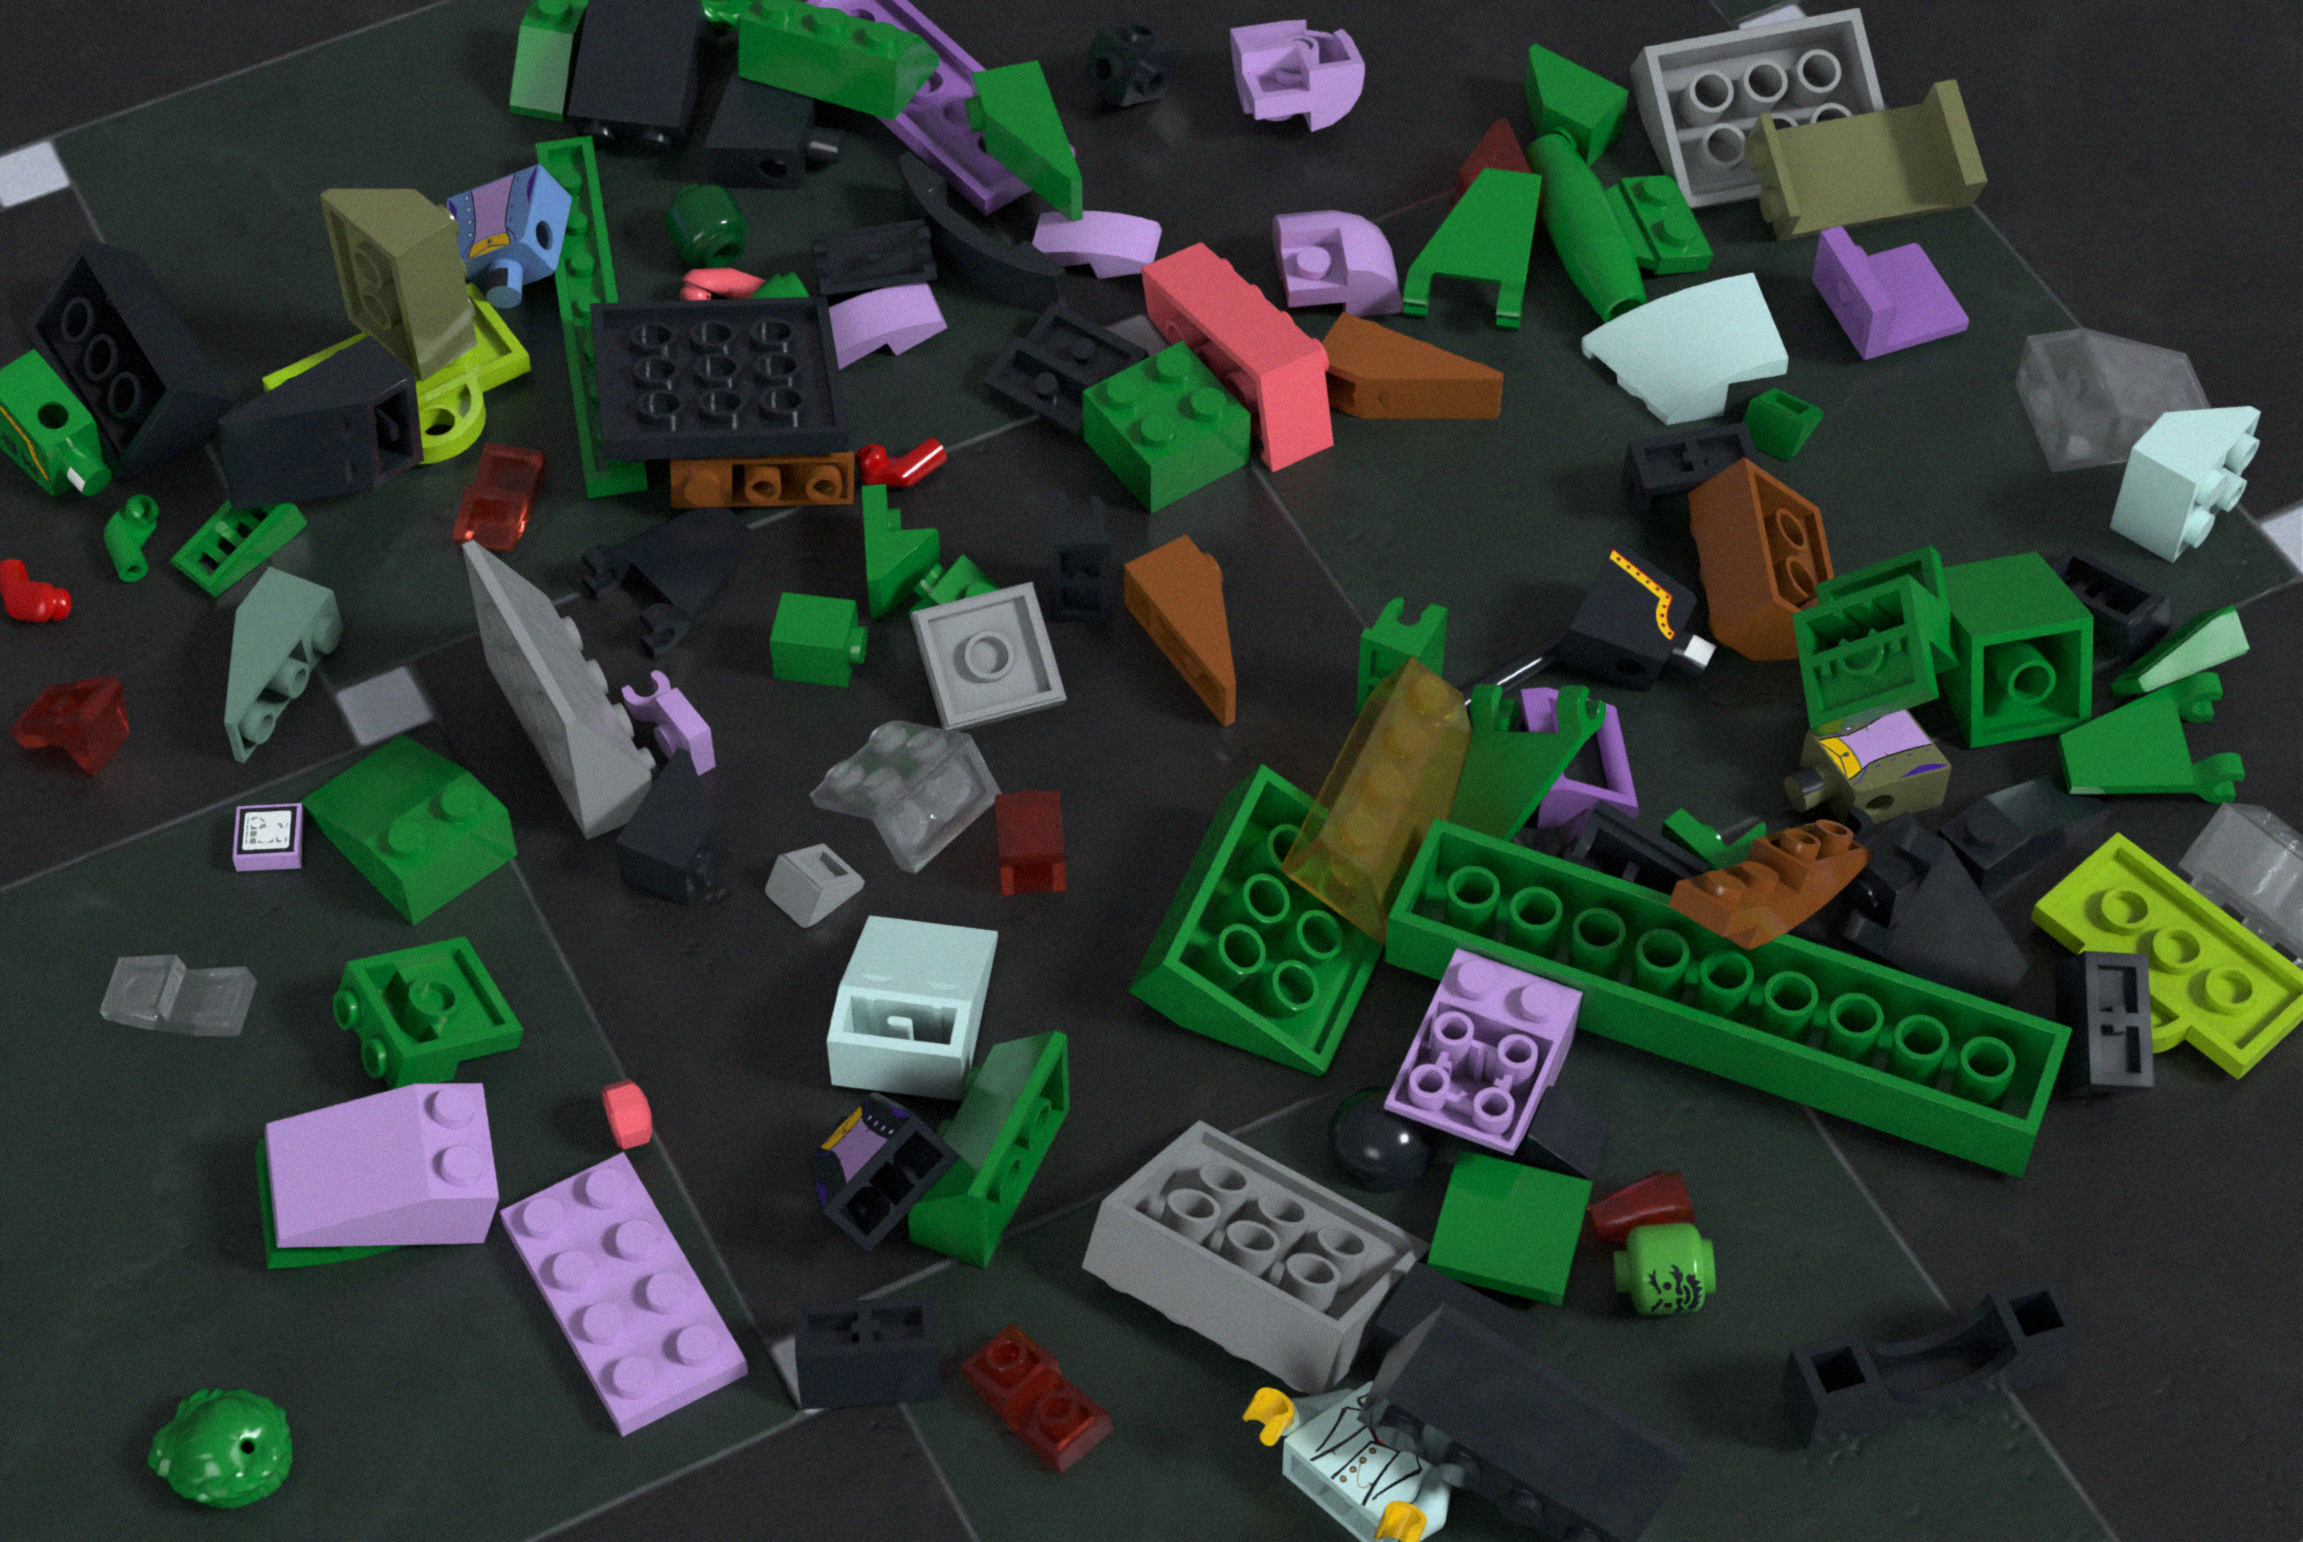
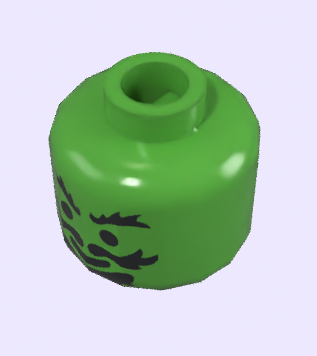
M1690 1223L1636 1226L1628 1234L1627 1250L1613 1251L1616 1293L1630 1292L1632 1305L1641 1315L1694 1313L1702 1308L1705 1295L1716 1293L1711 1238L1701 1239L1698 1230Z

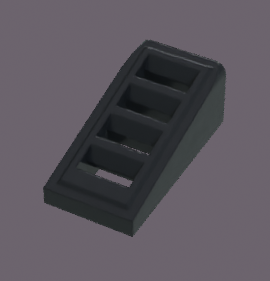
M2074 547L2069 548L2049 565L2066 585L2078 575L2083 578L2073 588L2069 586L2068 588L2094 616L2093 637L2131 662L2135 661L2169 631L2170 608L2168 595ZM2097 590L2101 591L2093 599L2090 598ZM2117 605L2120 606L2116 611L2113 610Z

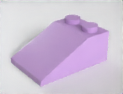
M483 1083L412 1084L266 1124L265 1140L277 1248L473 1244L485 1242L499 1201V1193Z

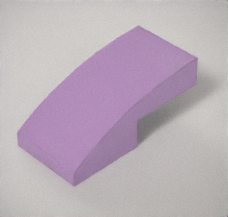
M1059 211L1040 214L1032 245L1061 267L1090 263L1098 279L1138 274L1141 273V267L1153 263L1162 229L1158 222L1120 213L1083 211L1082 220L1071 221Z
M926 281L885 287L848 299L829 308L839 370L885 344H888L897 356L948 328Z

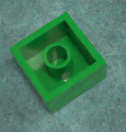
M1183 341L1083 391L1084 440L1150 514L1250 462L1251 414Z

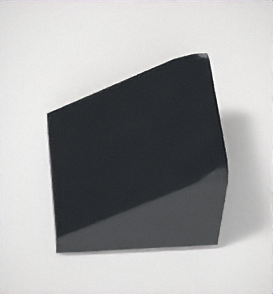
M1549 1085L1527 1137L1524 1162L1551 1172L1590 1181L1611 1125L1562 1090Z

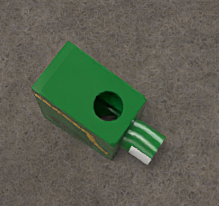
M32 349L0 370V448L50 495H60L74 485L85 496H93L103 490L110 482L112 472L103 463L96 422L89 411L35 349Z

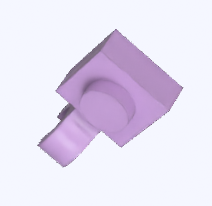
M655 670L650 673L652 689L655 692L652 696L640 697L634 693L629 685L622 688L624 705L629 716L637 721L654 722L659 725L654 728V735L659 747L669 760L677 748L690 752L698 776L716 767L710 727L677 687L671 690L670 682L662 672Z

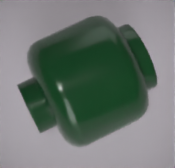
M691 184L682 188L673 197L672 205L667 210L664 220L667 234L684 261L697 269L727 268L733 265L744 254L745 244L750 234L748 221L730 192L716 184H705L702 186Z

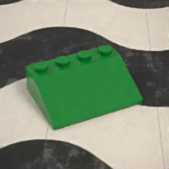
M1261 764L1226 793L1128 991L1181 1027L1320 1077L1326 1073L1386 943L1388 916L1412 866Z

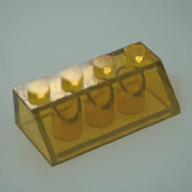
M1413 656L1377 685L1365 703L1279 869L1382 945L1386 944L1388 916L1434 817L1447 822L1449 820L1473 734L1463 694Z

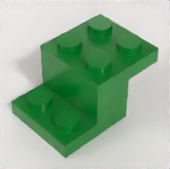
M1931 545L1815 584L1819 605L1792 614L1810 729L1821 737L1938 699L1939 693L1935 674L1960 666L1941 556Z

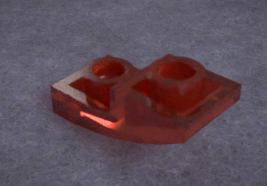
M1013 1323L960 1365L964 1377L988 1405L1027 1445L1060 1474L1113 1431L1109 1413L1062 1376L1058 1359Z

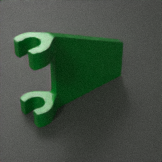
M1484 168L1410 266L1403 295V316L1426 319L1432 278L1434 276L1500 285L1496 309V328L1519 331L1542 175Z
M2200 672L2189 675L2060 735L2057 746L2069 794L2194 793L2211 803L2233 802L2236 793L2232 781H2243L2245 777L2240 754L2220 753L2192 763L2180 717L2194 723L2212 721L2214 712L2211 700H2221L2223 695L2218 674Z
M1476 684L1470 701L1473 734L1448 822L1511 842L1583 744L1600 729L1604 722L1606 704L1601 700H1587L1590 690L1585 685H1563L1561 687L1556 704L1559 732L1538 733L1508 732L1513 728L1518 719L1520 703L1515 699H1500L1503 688L1498 684Z

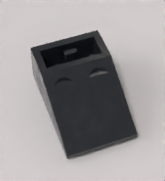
M371 335L345 349L337 351L331 357L299 375L287 379L281 385L247 404L235 408L229 414L217 420L230 503L236 511L376 489L424 461L415 375Z

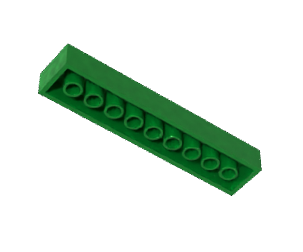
M1434 817L1388 916L1385 962L1441 981L1456 948L1472 952L1582 991L1577 1022L1578 1028L2023 1178L2072 1028L1786 933L1766 944L1746 950L1726 937H1721L1669 907L1668 903L1671 895Z

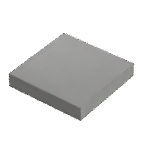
M1032 582L911 613V622L944 735L1065 704L1067 698Z

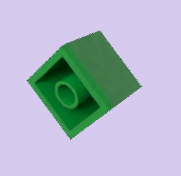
M2038 552L1943 567L1960 666L1938 673L1968 746L1972 749L2063 733L2090 722L2094 616Z

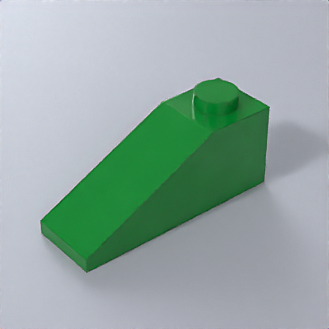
M1038 60L972 73L973 97L964 99L965 113L970 131H980L987 153L1069 220H1082V177Z

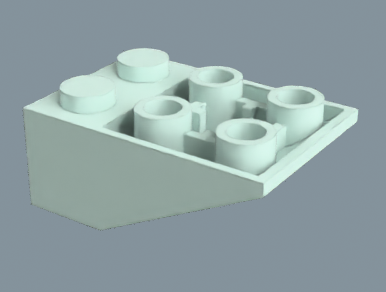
M869 915L839 985L827 1037L832 1085L961 1101L962 1088L970 1072L998 940V931Z

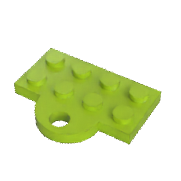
M474 282L467 284L466 288L468 298L473 304L476 313L475 318H473V324L478 345L421 382L415 377L424 461L419 464L441 462L455 457L468 449L480 436L485 425L486 409L482 393L531 371L529 354ZM362 332L263 377L265 392L317 365L337 351L367 337V335ZM444 424L453 427L442 435L433 436L425 433L427 429L435 425Z
M2119 832L2112 836L2034 905L2030 920L2076 955L2083 951L2148 955L2153 1054L2171 1049L2186 1039L2239 1080L2303 1021V971Z

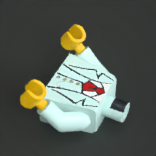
M1374 1381L1366 1383L1356 1391L1343 1389L1306 1398L1289 1399L1284 1393L1269 1387L1261 1388L1256 1392L1242 1415L1243 1420L1246 1422L1248 1420H1258L1265 1424L1259 1439L1266 1446L1274 1445L1281 1435L1288 1436L1284 1440L1282 1474L1361 1542H1398V1540L1401 1542H1420L1443 1527L1446 1522L1452 1484L1445 1481L1438 1474L1436 1467L1411 1452H1401L1388 1447L1378 1439L1373 1429L1356 1420Z

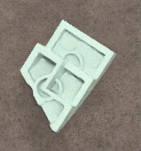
M1754 272L1693 286L1656 299L1607 322L1584 336L1581 346L1585 356L1589 359L1597 356L1617 373L1618 384L1631 395L1644 400L1647 409L1666 425L1724 416L1728 385L1730 383L1785 375L1789 360Z

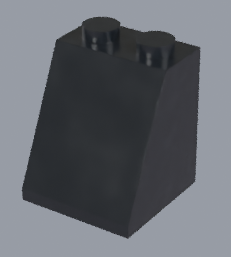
M588 0L567 113L578 136H592L593 144L602 146L614 145L616 140L637 142L640 147L655 152L669 151L671 146L688 148L719 49V43L702 2L699 0Z

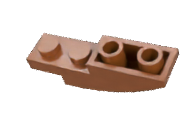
M1817 820L1815 823L1787 828L1782 832L1754 839L1746 861L1741 864L1717 871H1708L1706 874L1677 881L1668 906L1721 937H1726L1746 950H1750L1787 933L1827 904L1869 863L1873 850L1853 840L1854 834L1850 829L1830 820Z

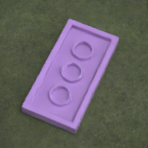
M624 1152L500 1211L504 1228L622 1437L748 1374L745 1357Z

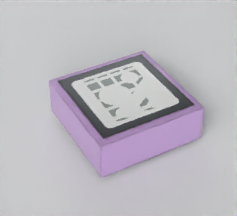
M301 803L237 806L232 858L236 872L301 868L305 814Z

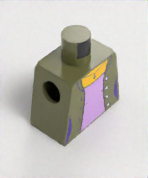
M1904 709L1822 737L1812 729H1809L1805 736L1800 761L1802 770L1786 777L1784 786L1790 803L1799 812H1804L1826 802L1845 826L1848 810L1855 806L1865 811L1871 817L1873 824L1897 818L1905 811L1913 814L1942 805L1952 766L1910 712Z

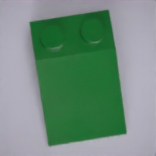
M400 734L298 802L302 804L304 814L413 926L517 856L508 809L468 770L403 734Z

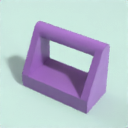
M1548 687L1521 689L1517 732H1559L1556 711L1559 691ZM1606 704L1604 722L1600 729L1596 731L1608 790L1566 779L1563 771L1534 810L1537 829L1572 826L1599 798L1631 818H1635L1639 814L1617 709L1614 706Z

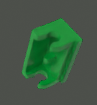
M1398 597L1385 606L1373 628L1366 627L1361 635L1356 716L1413 737L1422 722V713L1429 710L1441 689L1448 609L1431 603L1421 613L1420 621L1417 624L1406 626L1397 621V618L1402 615L1404 599Z

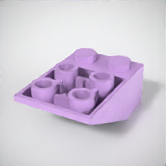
M1456 948L1384 1103V1109L1513 1156L1538 1112L1547 1087L1549 1085L1554 1086L1574 1040L1583 992Z

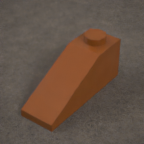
M1185 534L1123 565L1124 605L1222 725L1227 727L1235 722L1236 680L1221 586L1223 584V576L1214 557L1208 552L1202 553Z

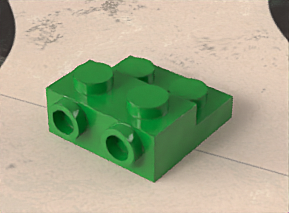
M466 936L348 961L344 968L339 990L333 997V1012L338 1025L345 1031L355 1029L363 1042L361 1058L365 1071L372 1079L383 1077L390 1090L412 1084H437L453 1080L460 1061L516 1049L519 1046L524 1031Z

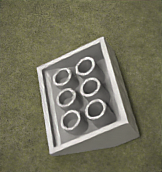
M1860 8L1644 47L1629 68L1641 120L1664 174L1673 175L1691 211L1760 198L1762 187L1757 171L1749 169L1744 151L1745 139L1749 137L1759 114L1771 112L1777 130L1885 110Z
M475 540L462 544L487 665L586 840L627 824L660 774L650 751L646 747L637 750L631 738H634V730L623 705L619 702L611 706L606 694L609 693L608 685L599 664L595 659L586 662L580 652L583 650V643L574 621L570 616L560 618L548 596Z
M1199 1120L1102 1201L1081 1268L1105 1280L1113 1289L1128 1293L1161 1311L1172 1322L1187 1326L1222 1345L1230 1354L1238 1358L1247 1359L1283 1379L1289 1387L1315 1396L1328 1393L1352 1369L1373 1338L1374 1323L1414 1262L1416 1260L1423 1264L1429 1257L1431 1244Z

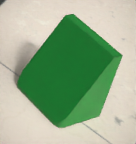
M1774 387L1751 399L1743 422H1746L1755 448L1783 461H1789L1797 454L1820 423L1824 412L1821 411V408Z

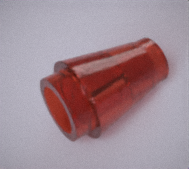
M1658 1169L1601 1198L1600 1201L1588 1204L1593 1228L1600 1244L1611 1240L1614 1242L1627 1240L1629 1232L1639 1225L1695 1223L1689 1194L1679 1170L1663 1174L1662 1170Z

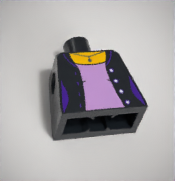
M875 1092L868 1095L851 1114H847L837 1121L833 1133L810 1156L807 1164L819 1208L865 1250L870 1252L961 1156L911 1110Z

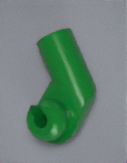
M138 494L130 497L126 505L121 507L111 518L104 530L105 545L120 579L125 582H136L148 573L149 567L141 548L157 526L156 519L159 514V507L155 500L147 495Z

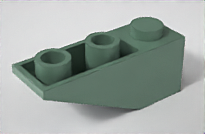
M270 566L236 609L224 724L235 761L243 764L258 744L267 741L274 730L276 719L292 698H297L302 694L308 683L310 673L325 653L329 654L336 648L343 631V624L333 590Z

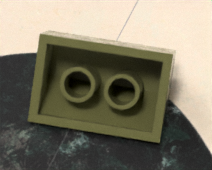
M329 188L320 194L349 321L367 336L371 335L421 382L478 345L473 324V318H475L476 313L473 304L468 298L465 283L468 271L460 257L456 237L459 235L460 230L456 219L442 204L435 206L416 189Z

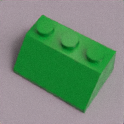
M755 0L739 18V77L892 121L895 120L939 66L940 56L920 35L900 30L890 23L872 22L850 16L837 8H822L797 0Z
M1057 1031L996 1044L983 1067L974 1066L970 1070L962 1088V1105L954 1120L946 1118L936 1133L961 1157L907 1213L910 1241L979 1268H986L1070 1109L1067 1035Z

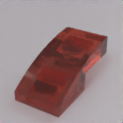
M485 442L474 486L466 485L451 538L454 544L462 545L475 540L486 549L514 551L526 528L541 487L548 463L544 451Z

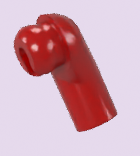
M928 437L902 457H887L885 448L882 445L873 443L860 448L855 455V464L860 469L858 477L867 485L886 484V487L910 488L947 461V455L943 446L932 437Z
M7 559L0 562V592L6 610L11 617L21 621L44 623L49 619L61 621L69 615L72 599L66 589L61 587L53 588L52 584L47 582L29 581L25 565L21 560Z

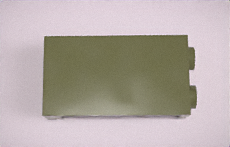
M1956 79L1935 82L1922 104L1776 130L1771 112L1759 114L1744 144L1747 165L1751 171H1757L1762 187L1759 198L1762 216L1767 223L1772 222L1778 242L1818 235L1820 231L1840 225L1844 229L1970 207L1973 206L1988 182Z

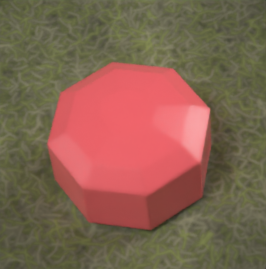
M630 1079L603 1086L604 1090H601L602 1100L617 1147L625 1150L648 1143L652 1135V1115L648 1101L638 1085Z

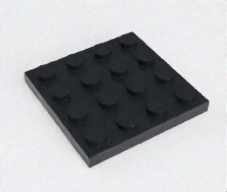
M827 296L590 303V325L603 461L621 460L628 463H637L648 459L676 458L697 461L707 457L745 456L748 458H763L768 455L788 454L823 456L828 453L849 452L850 431Z

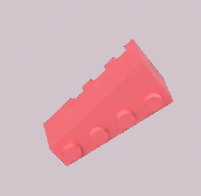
M1202 242L1141 267L1149 318L1171 345L1183 341L1251 414L1250 437L1257 435L1262 441L1264 450L1261 452V459L1272 473L1334 445L1325 372L1329 369V360L1323 345L1318 339L1310 338L1295 325L1287 312L1279 311L1264 298L1261 290L1256 285H1250L1238 275L1227 259H1220Z

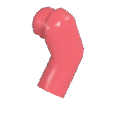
M732 268L692 269L681 280L685 284L679 293L680 301L711 300L712 293L729 299H746L764 284L766 280Z

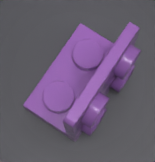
M1842 225L1820 231L1812 281L1863 360L1956 334L1967 329L1968 316L1919 244L1912 243L1867 256L1861 246L1854 245Z

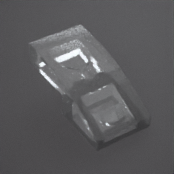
M176 954L119 957L99 1012L106 1020L148 1030L195 1036H240L258 981L246 966L187 969Z

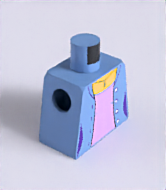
M540 164L447 199V209L456 219L460 230L459 235L456 237L460 257L468 271L466 278L471 283L474 282L477 288L486 295V299L491 305L498 308L517 306L522 299L523 285L552 275L558 267L572 197Z

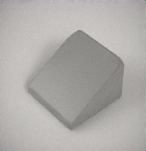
M822 843L778 855L766 884L765 893L797 924L807 928L818 923L863 888L865 880L829 847Z

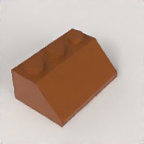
M1743 457L1687 493L1692 517L1690 531L1697 543L1701 564L1698 573L1700 581L1706 590L1710 611L1708 626L1714 638L1725 647L1730 646L1752 661L1799 659L1792 614L1819 605L1815 584L1834 578L1820 508Z

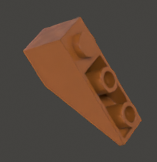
M1342 312L1321 343L1329 360V369L1325 372L1329 406L1362 419H1497L1500 414L1504 373L1489 368L1480 362H1473L1437 348L1428 342L1413 339L1382 327L1373 321H1366L1346 312Z
M850 450L844 453H828L823 456L788 454L768 455L763 458H748L745 456L707 457L697 461L683 458L669 459L671 508L853 504L854 451Z

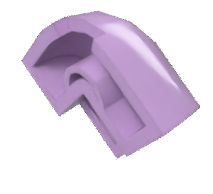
M1306 20L1279 21L1230 29L1232 61L1240 102L1244 114L1252 113L1255 120L1282 121L1291 118L1294 114L1303 113L1311 132L1336 123L1350 112L1359 98L1364 81L1365 63L1352 38L1343 29L1333 32V35L1327 32L1306 30Z
M1336 210L1274 216L1272 243L1279 280L1284 282L1288 307L1342 303L1344 312L1356 317L1403 313V301L1392 250L1379 227L1360 215Z

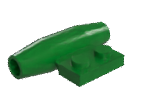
M1559 134L1545 135L1535 140L1528 147L1525 153L1528 173L1542 175L1537 207L1541 220L1571 281L1605 324L1648 303L1638 266L1652 269L1655 275L1707 271L1713 257V252L1673 175L1621 178L1619 183L1604 190L1600 180L1564 136Z

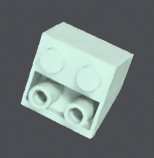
M2251 406L2164 412L2131 449L2110 528L2170 563H2173L2188 545L2197 548L2210 532L2218 511L2223 509L2229 512L2236 505L2245 490L2247 480L2243 479L2241 474L2251 462L2259 447L2260 441L2253 436L2261 412Z

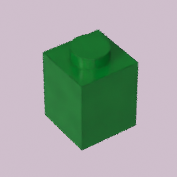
M782 592L770 637L774 679L848 688L853 664H863L868 642L867 627L858 626L856 601Z

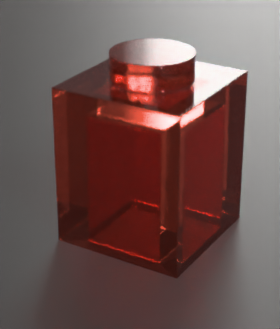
M1022 790L1013 794L995 795L1001 895L1066 891L1060 791L1039 792L1035 790Z

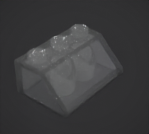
M2223 802L2178 866L2194 877L2189 886L2218 907H2222L2227 902L2245 916L2241 925L2269 946L2274 947L2279 942L2298 956L2293 964L2303 971V836L2263 806Z

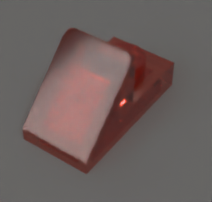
M112 675L46 686L9 732L25 749L61 745L89 775L96 776L129 734L122 683Z

